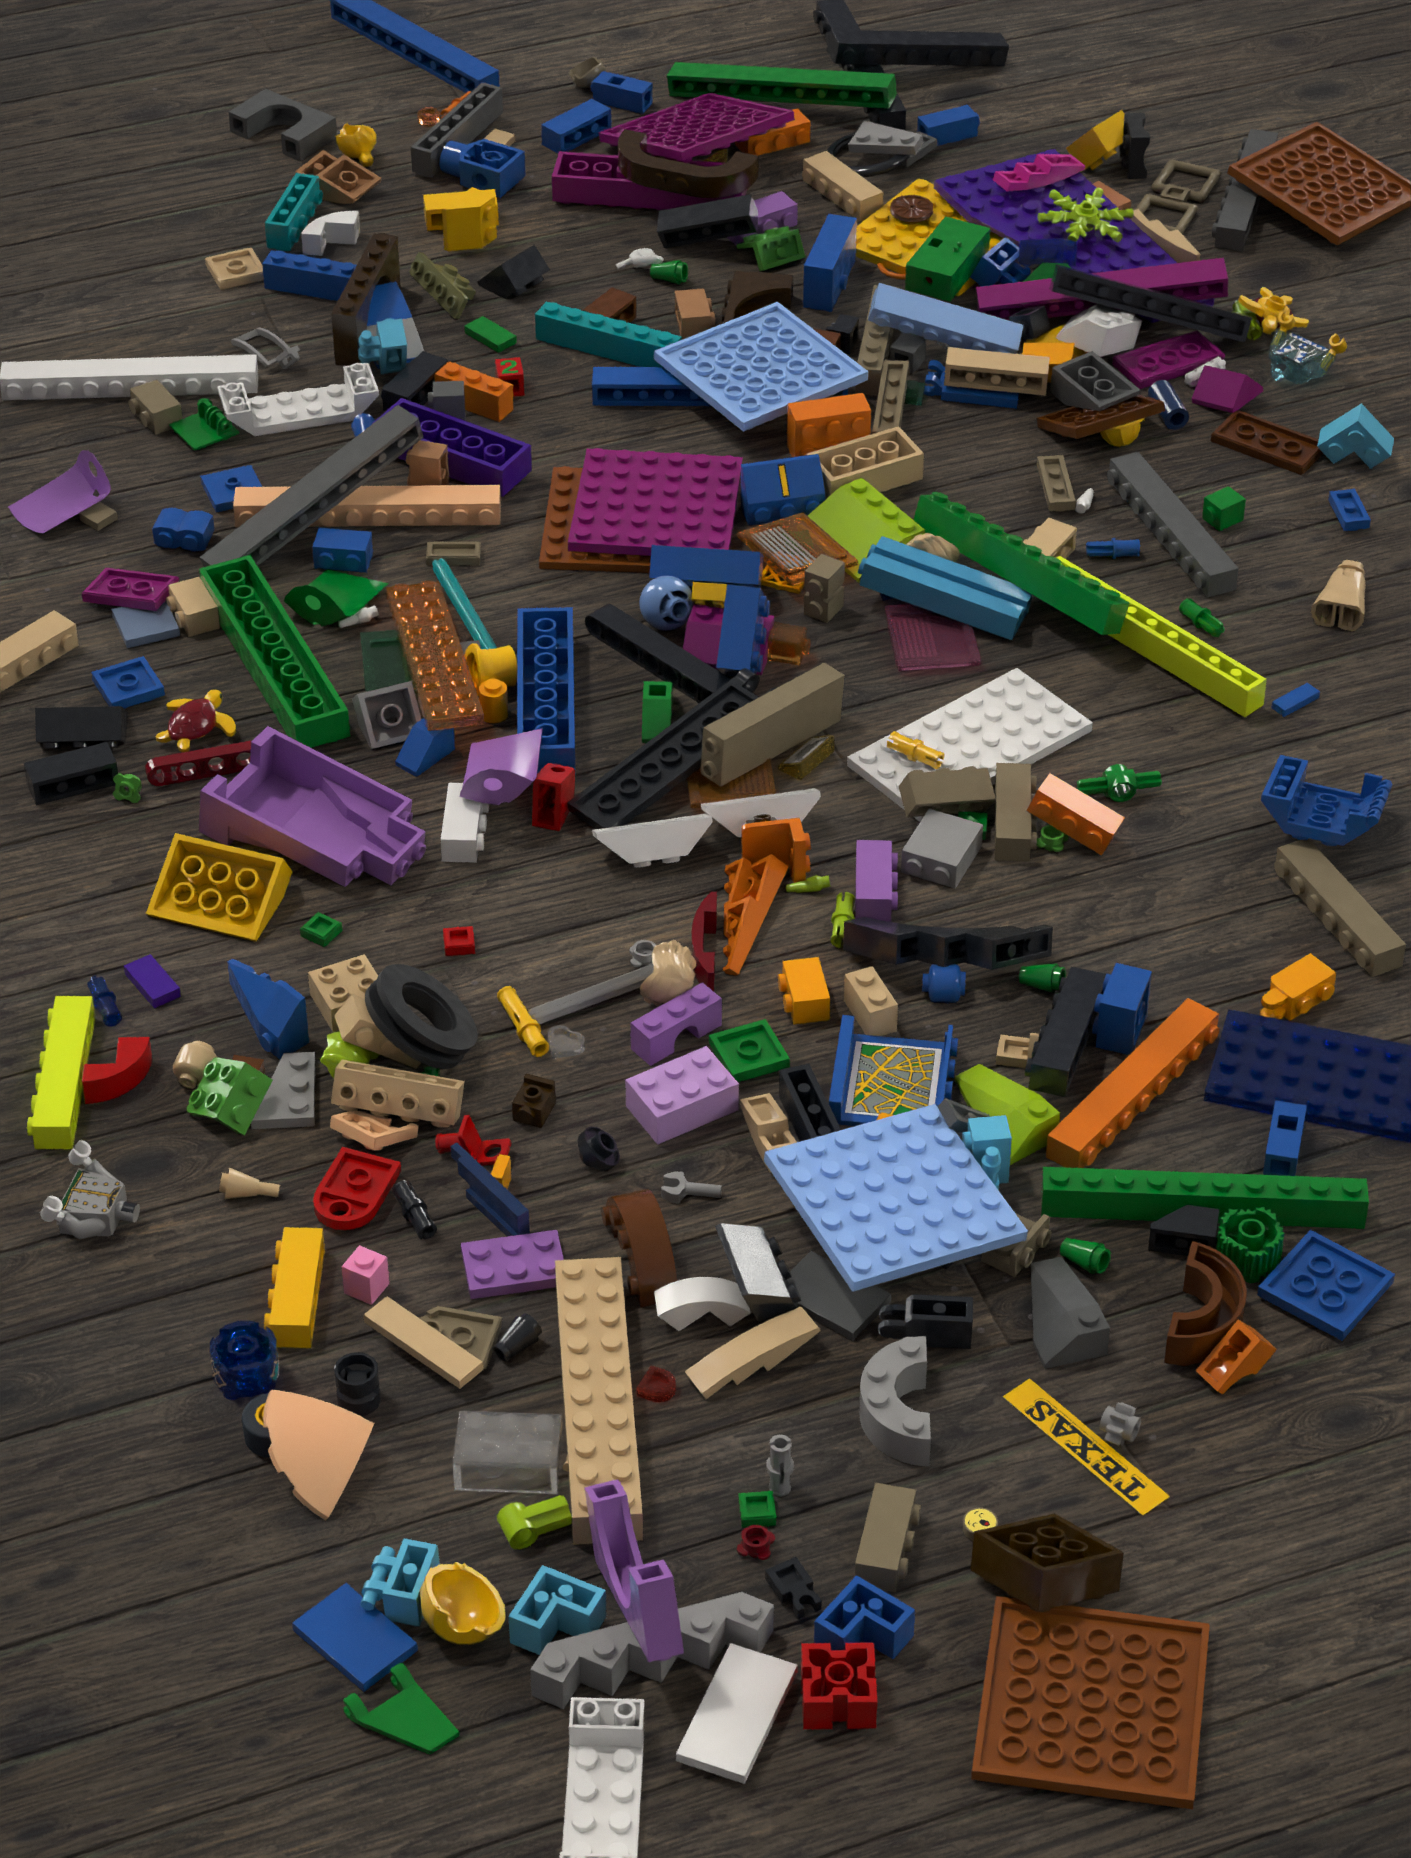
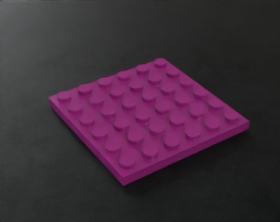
M708 93L598 133L600 142L608 143L610 146H618L619 136L624 129L646 133L647 153H650L651 156H663L665 159H676L678 162L686 163L692 161V157L697 155H709L712 153L711 150L716 148L724 149L730 147V143L747 141L749 136L766 134L768 129L785 127L786 123L795 120L793 110Z
M602 448L587 449L568 538V551L651 556L652 545L730 550L743 457L730 455L710 456L706 454L692 455L678 452L656 453L654 451L604 450Z

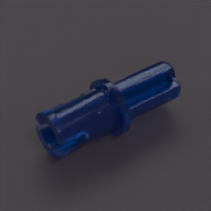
M92 976L91 980L87 982V987L93 997L94 1008L99 1010L106 1026L112 1027L119 1024L122 1020V1015L115 1003V994L109 990L102 976Z

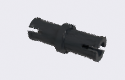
M402 1180L393 1186L392 1193L402 1207L404 1218L411 1222L420 1239L426 1240L434 1236L437 1232V1226L427 1212L425 1201L417 1196L410 1181Z

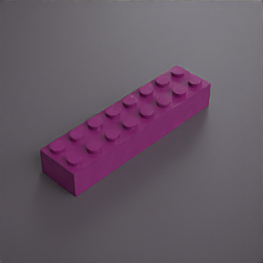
M559 151L552 173V201L563 204L583 203L585 205L598 204L609 207L626 206L634 209L654 208L656 210H665L744 196L747 193L746 189L743 192L727 197L699 198L644 187L631 182L622 175L618 168V155ZM705 161L686 162L688 164L703 167H714L725 164L720 162Z

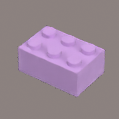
M707 1046L625 1079L626 1107L657 1145L739 1110V1083Z

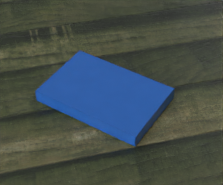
M345 1583L295 1620L292 1626L296 1634L365 1692L387 1675L392 1667L404 1662L417 1652V1643L375 1607L373 1610L362 1608L360 1604L363 1597Z

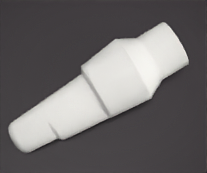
M1087 489L1076 501V511L1078 513H1084L1090 508L1094 494L1093 489Z
M375 605L369 608L363 607L355 615L339 621L338 625L340 628L369 622L373 617L379 615Z

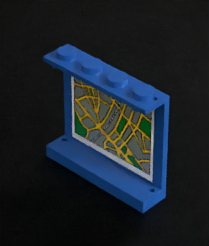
M842 1015L829 1096V1106L838 1125L858 1126L876 1121L881 1112L897 1115L933 1104L938 1107L945 1098L951 1100L953 1081H948V1078H954L956 1060L951 1059V1056L957 1057L958 1038H953V1025H948V1032H945V1042L854 1034L855 1016Z

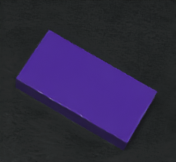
M151 954L124 965V972L127 978L153 1008L181 997L180 987Z

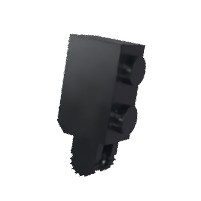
M913 1294L906 1298V1305L885 1304L879 1310L881 1323L878 1325V1332L884 1338L903 1339L905 1337L926 1336V1347L971 1349L973 1297Z

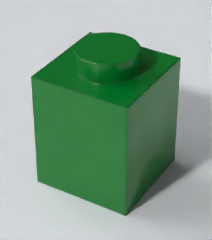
M1229 486L1205 496L1202 519L1218 531L1244 520L1246 498Z

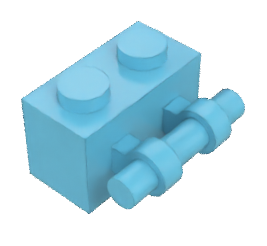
M389 318L377 322L376 336H372L369 330L362 331L359 337L360 348L358 350V357L362 364L378 361L381 374L401 372L406 367L407 341L402 319Z
M1003 1115L968 1118L967 1132L962 1133V1141L965 1144V1148H968L999 1190V1184L1008 1183L1012 1137L1007 1117Z
M403 1539L397 1557H394L395 1550L393 1548L385 1546L382 1548L380 1555L374 1558L371 1566L373 1573L370 1580H367L361 1592L363 1598L360 1605L366 1610H373L376 1602L383 1599L385 1616L389 1620L420 1627L423 1619L420 1588L430 1568L440 1565L438 1545Z

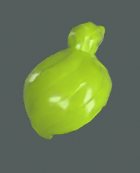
M340 1031L327 1035L328 1047L324 1050L320 1062L328 1068L330 1075L334 1079L335 1067L341 1060L369 1064L370 1059H376L380 1054L343 1041Z

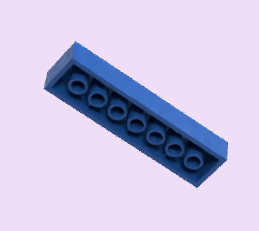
M573 607L518 608L517 734L542 729L537 773L547 763L573 767L575 769Z

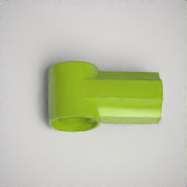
M561 1495L526 1507L520 1502L510 1503L504 1506L497 1514L498 1523L513 1549L529 1547L537 1540L538 1535L572 1524L568 1503L565 1497Z

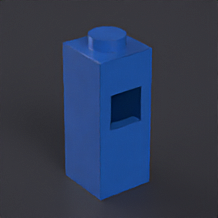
M602 71L592 81L591 92H593V100L601 104L643 114L653 103L651 82Z
M964 105L919 116L917 132L920 131L936 138L937 146L976 137L980 119L978 114L969 105Z
M1275 1100L1263 1175H1296L1307 1105Z

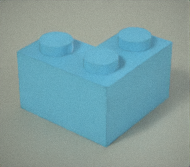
M1361 403L1321 428L1317 447L1333 464L1355 452L1371 469L1391 457L1394 438Z
M542 1565L509 1615L510 1643L540 1655L547 1643L552 1641L558 1630L572 1636L598 1630L606 1618V1590Z

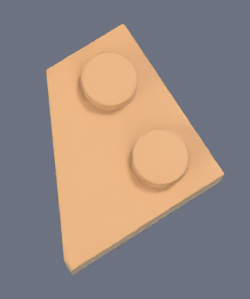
M357 1110L333 1115L330 1122V1128L342 1133L344 1138L353 1139L363 1144L366 1149L375 1151L381 1150L388 1145L416 1138L419 1126L409 1123L407 1126L400 1128L391 1126L392 1118L375 1116Z

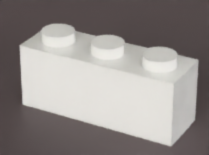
M463 783L448 784L441 833L442 862L477 863L478 851L484 850V833L481 832H486L487 816L483 813L489 812V804L460 797Z

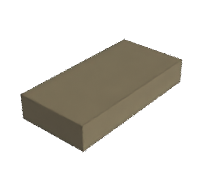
M427 542L426 566H433L432 562L440 558L445 559L449 566H480L481 542Z

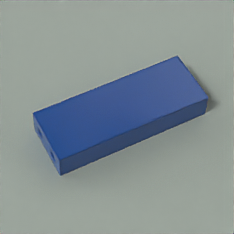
M1305 683L1272 701L1271 708L1285 717L1318 699L1320 691L1309 683Z

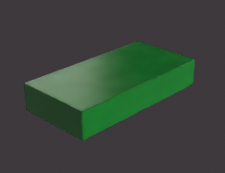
M484 316L464 326L467 335L498 353L517 343V336Z

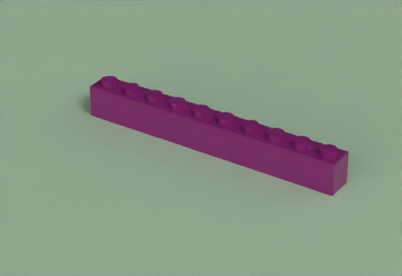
M1224 258L1091 273L1193 301L1228 297V275ZM1052 278L976 287L978 312L1010 321L1009 317L1024 308L1045 306L1048 318L1076 315L1098 303L1052 292L1049 289Z

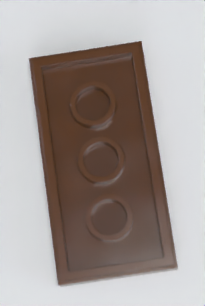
M1240 410L1232 413L1211 434V442L1299 475H1303L1323 455V452L1317 447L1319 439Z

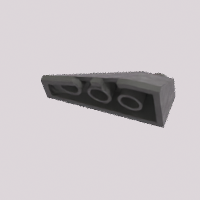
M1062 1256L1031 1263L1033 1346L1044 1369L1107 1355L1110 1327L1096 1300Z

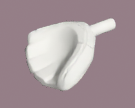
M642 248L633 251L629 255V259L617 263L616 267L619 270L632 264L635 268L650 269L652 264H660L664 261V258L654 254L652 249Z

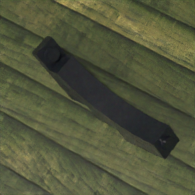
M861 917L844 921L843 950L895 965L918 960L941 967L967 963L993 970L1051 956L1053 927L1043 924L1025 929L1015 926L945 928L900 924Z

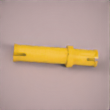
M511 986L503 987L497 993V998L517 1028V1036L526 1043L532 1055L535 1057L545 1055L550 1046L541 1034L540 1024L532 1019L517 995L516 990Z

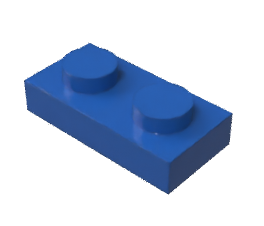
M1355 489L1329 492L1328 500L1344 531L1370 528L1371 519Z

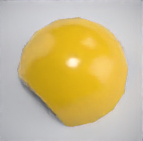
M458 1562L454 1564H440L430 1568L420 1588L422 1616L428 1626L437 1635L455 1644L471 1645L490 1638L501 1629L506 1619L505 1605L497 1589L486 1577L472 1567L466 1566L465 1563L461 1564Z

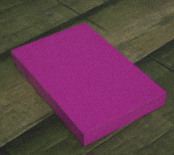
M105 568L81 593L82 601L156 611L166 601V597L169 596L168 585L179 582V577Z

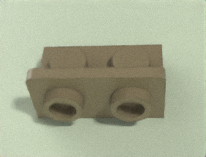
M1015 1213L1028 1230L1027 1239L982 1253L981 1261L1016 1277L1023 1267L1027 1268L1031 1264L1040 1247L1044 1248L1048 1244L1052 1233L1049 1230V1216L1043 1214L1035 1223Z

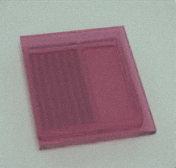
M913 604L885 606L886 623L896 667L899 671L981 665V658L971 625Z

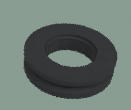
M404 964L389 965L382 970L377 980L365 992L366 1008L378 1029L402 1052L425 1065L439 1069L453 1068L458 1065L464 1058L465 1053L469 1052L477 1041L475 1022L463 1003L445 985L417 968ZM408 1005L420 1011L430 1020L434 1027L422 1021L413 1013Z

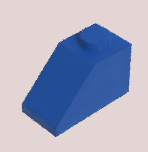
M431 712L413 725L395 761L396 766L417 777L455 750L454 723L435 712Z

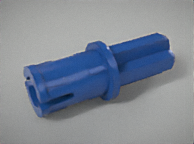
M1112 538L1111 541H1092L1086 543L1087 556H1112V559L1121 556L1139 557L1140 553L1139 539L1116 540Z

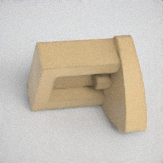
M1030 1033V1038L1000 1035L996 1065L1026 1068L1028 1058H1032L1035 1041L1039 1042V1034Z

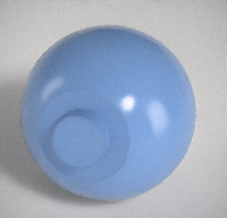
M660 576L651 580L643 588L639 600L640 611L646 622L656 629L666 631L674 630L684 625L688 621L694 605L692 592L688 585L681 579L673 576Z

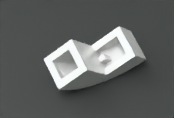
M359 211L331 213L309 223L301 233L303 254L322 256L327 243L356 245L360 234Z
M694 1277L670 1283L654 1291L658 1317L678 1331L709 1311L729 1326H732L751 1313L749 1306L742 1297L738 1284L726 1279Z

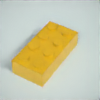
M693 582L692 600L696 605H708L724 609L727 584Z

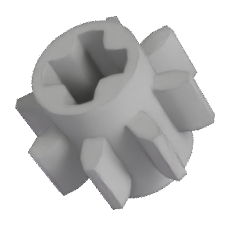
M1118 1402L1116 1408L1108 1406L1105 1409L1099 1426L1100 1430L1107 1432L1104 1440L1118 1446H1123L1125 1440L1134 1441L1141 1425V1418L1134 1416L1135 1407Z

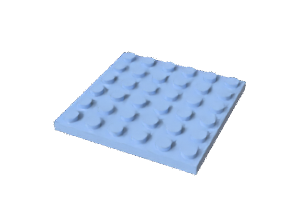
M778 302L654 351L655 361L742 431L752 429L787 414L788 403L826 398L868 380V371Z
M935 1104L768 1150L764 1154L765 1164L852 1292L1027 1239L1028 1230L968 1148H965V1144L957 1133L949 1128Z

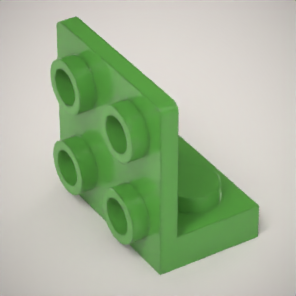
M788 226L768 229L758 235L743 237L744 242L736 244L737 249L754 248L759 271L806 257L799 230H789Z

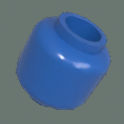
M932 964L929 968V974L923 973L922 992H928L930 1001L934 1003H957L960 996H965L966 971H961L958 964H952L947 967Z

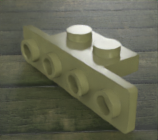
M418 252L415 260L412 262L409 273L453 318L459 319L468 299L473 300L476 291L469 285L470 281L457 273V268L450 264H445L444 266L434 264L424 253Z

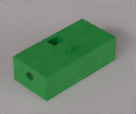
M945 216L906 264L905 290L951 302L970 278L982 256L989 251L990 228Z

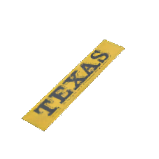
M1030 1378L1003 1396L1141 1515H1145L1170 1497Z

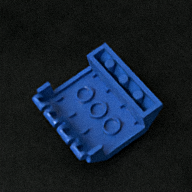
M1280 755L1261 796L1262 803L1284 833L1291 834L1292 837L1299 840L1314 839L1321 841L1322 844L1327 846H1343L1367 832L1379 822L1392 788V782L1388 779L1382 781L1383 776L1365 773L1361 794L1305 782L1308 761Z

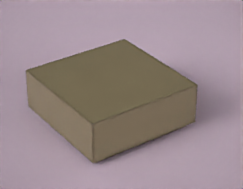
M101 502L79 513L80 521L97 531L118 519L117 512Z

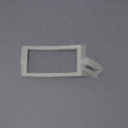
M256 328L231 340L232 345L240 347L252 355H257V360L264 367L279 362L281 367L286 369L300 358L298 345L290 348L277 335L264 328ZM261 335L275 342L284 352L276 358L267 361L261 353L244 341Z

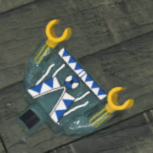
M1282 311L1278 316L1281 327L1279 330H1276L1269 347L1271 376L1276 381H1281L1285 378L1295 384H1303L1311 379L1323 377L1336 360L1335 355L1346 351L1347 344L1345 339L1342 338L1339 342L1338 334H1333L1329 339L1332 348L1329 349L1296 333L1289 332L1287 334V330L1295 326V320L1292 314L1288 321H1284L1286 315L1285 311Z

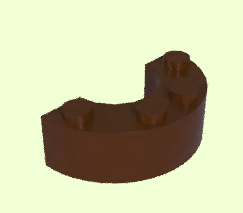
M649 1189L608 1197L606 1206L601 1207L602 1220L605 1226L610 1225L614 1238L618 1237L621 1249H626L631 1276H627L630 1295H636L640 1307L655 1305L654 1291L677 1281L670 1238L659 1204Z
M1193 1241L1186 1263L1183 1292L1196 1296L1205 1306L1199 1310L1187 1313L1173 1312L1167 1335L1164 1363L1179 1366L1202 1363L1237 1320L1243 1322L1247 1297L1245 1280L1237 1266L1216 1249Z

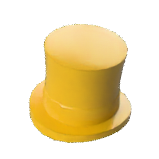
M476 643L468 646L463 657V676L469 690L474 695L479 696V686L488 679H498L504 682L507 687H514L516 685L517 660L511 646L508 645L494 649H480Z

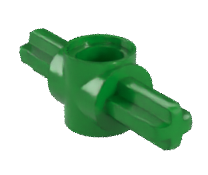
M1115 764L1108 767L1103 772L1102 777L1078 780L1077 789L1086 795L1104 793L1106 798L1111 797L1116 802H1125L1136 794V789L1161 786L1162 779L1159 771L1135 773L1133 769H1128L1122 764Z

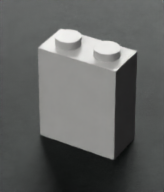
M928 809L902 849L901 873L956 888L982 847L983 824Z

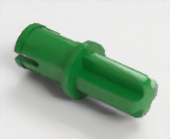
M1186 598L1181 602L1179 612L1192 620L1195 627L1203 628L1213 637H1219L1221 633H1224L1225 627H1223V623L1215 618L1208 608H1202L1191 598Z

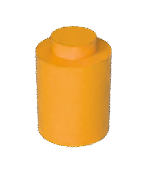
M498 679L484 681L479 686L480 717L488 723H500L508 717L507 685Z

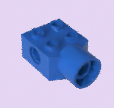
M487 139L467 145L451 140L446 143L441 152L440 169L444 173L459 177L461 186L474 187L479 190L495 189L496 197L501 198L526 176L525 151Z

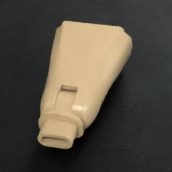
M1344 560L1331 575L1327 585L1311 608L1312 618L1317 625L1334 626L1337 614H1340L1338 627L1341 629L1356 631L1362 626L1365 613L1366 582L1361 562Z

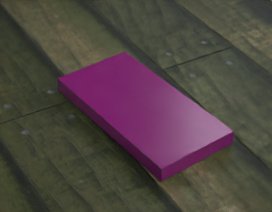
M1198 330L1114 356L1112 364L1137 388L1143 389L1159 380L1168 381L1186 375L1216 357L1225 360V354Z

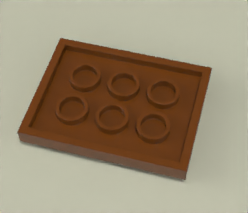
M1137 395L1101 411L1070 407L1036 419L1040 429L1061 434L1062 437L1079 439L1164 412L1165 406L1164 401Z

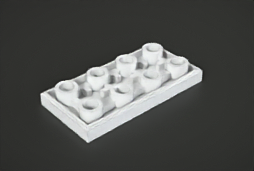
M730 1643L676 1752V1761L745 1784L797 1675L798 1665Z

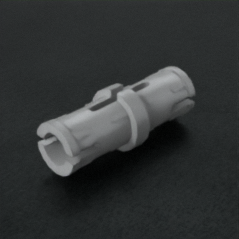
M779 1434L770 1439V1457L767 1460L766 1470L770 1474L769 1491H773L774 1496L782 1497L786 1496L791 1490L790 1475L794 1471V1461L791 1458V1439L786 1435Z

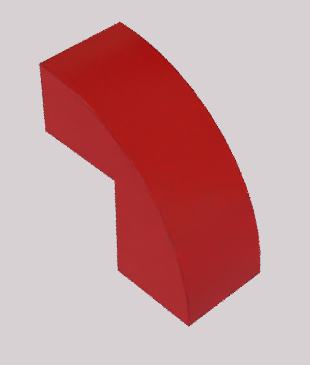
M118 1037L116 1063L84 1064L82 1085L85 1104L99 1103L117 1098L132 1090L145 1078L152 1064L150 1037Z

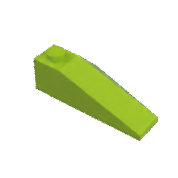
M981 1064L955 1076V1082L967 1106L989 1114L990 1117L1006 1115L1012 1137L1010 1165L1047 1146L1048 1134L1059 1124L1060 1112L1040 1094L1028 1090V1088Z

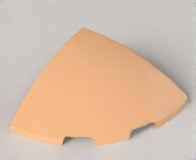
M271 1390L265 1403L263 1427L269 1429L271 1445L268 1452L276 1471L278 1473L284 1472L294 1485L293 1495L313 1513L327 1520L356 1467L374 1423L351 1411L319 1399L291 1392Z

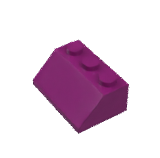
M694 604L687 621L683 649L717 669L724 609ZM772 615L764 617L763 628L767 629L765 644H760L759 652L763 656V665L761 672H757V675L763 674L774 643V616Z

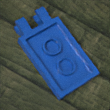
M937 360L929 361L928 369H933L937 372H929L926 375L925 383L934 386H925V395H940L941 400L1017 409L1020 393L944 386L945 367Z

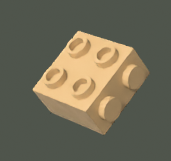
M365 954L308 972L310 995L332 1032L339 1030L334 1015L352 994L365 999L366 990L377 980L378 975Z

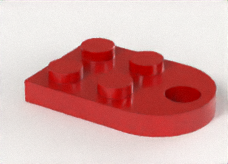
M342 1147L314 1193V1212L318 1220L322 1224L337 1230L356 1229L369 1223L377 1214L401 1173V1162ZM336 1211L347 1212L346 1214L341 1216H336L332 1214Z

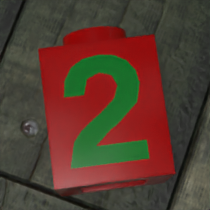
M520 357L495 359L496 378L513 384V397L525 396L524 373Z

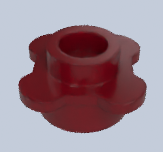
M751 1525L743 1529L741 1532L742 1542L737 1545V1553L741 1556L757 1557L760 1560L768 1559L771 1555L769 1548L775 1542V1535L760 1525Z

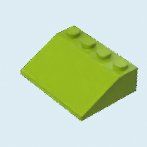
M863 478L840 486L797 525L799 532L808 531L812 543L824 554L845 562V572L858 583H860L862 575L858 573L862 559H867L871 545H876L882 536L907 544L915 536L925 534V529Z

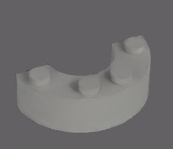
M926 1336L905 1337L879 1350L865 1366L860 1382L859 1416L861 1426L868 1439L884 1454L898 1461L918 1466L930 1465V1413L915 1411L905 1406L900 1398L913 1390L926 1388Z

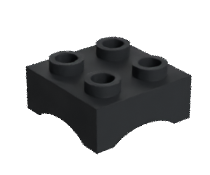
M1126 113L1123 131L1124 138L1123 143L1119 145V156L1122 157V170H1126L1128 179H1147V168L1143 159L1144 153L1150 145V134L1144 129L1145 113Z

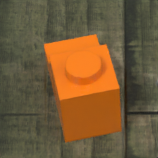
M1237 1320L1196 1369V1372L1216 1391L1224 1394L1241 1378L1249 1374L1256 1375L1277 1349L1257 1330Z

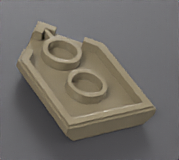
M442 1306L427 1311V1315L420 1317L422 1321L483 1362V1369H487L493 1352V1346L496 1344L501 1330L502 1317Z

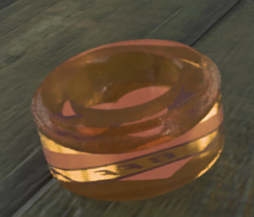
M424 107L417 112V121L420 125L434 126L441 120L440 111L437 108Z

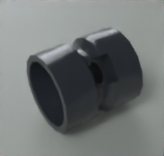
M355 1352L342 1356L334 1367L338 1406L359 1416H366L374 1412L381 1402L378 1364L372 1356L366 1353Z

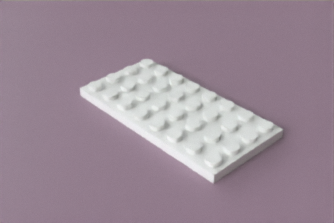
M1015 668L896 732L912 740L919 739L924 742V745L943 752L945 755L944 760L938 758L939 761L943 762L939 769L961 770L969 766H975L977 769L988 768L991 783L994 785L996 763L1032 764L1090 733L1093 722L1024 672ZM890 735L847 757V766L903 809L899 785L906 775L914 770H923L924 772L936 771V769L918 760L913 762L907 759L906 755L887 748V741L893 743V740L889 739ZM919 816V817H914V818L917 819L919 822H921V820H922V818H923L924 816Z

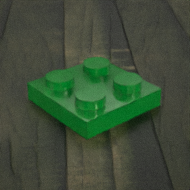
M766 1019L709 1035V1045L714 1054L737 1082L790 1067V1058Z

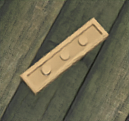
M388 1296L364 1314V1323L459 1389L483 1371V1362Z

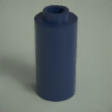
M1159 380L1153 383L1148 390V397L1164 401L1165 411L1159 413L1167 428L1176 430L1184 427L1189 420V413L1171 383L1166 380Z

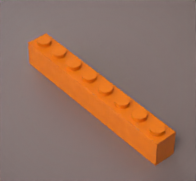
M1187 998L1048 1134L1046 1158L1067 1168H1084L1086 1165H1091L1096 1159L1097 1154L1104 1147H1109L1114 1141L1115 1136L1122 1129L1126 1130L1132 1123L1133 1118L1139 1112H1144L1148 1108L1150 1101L1157 1094L1161 1095L1167 1088V1085L1175 1077L1178 1078L1192 1060L1198 1059L1202 1050L1208 1044L1215 1042L1220 1032L1218 1027L1219 1013Z

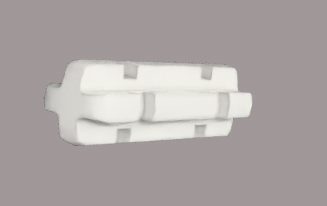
M1216 357L1185 375V384L1191 388L1195 387L1204 365L1225 370V360Z

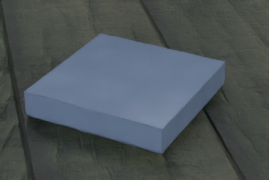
M166 601L156 611L128 607L112 609L113 619L127 648L180 636L179 627Z

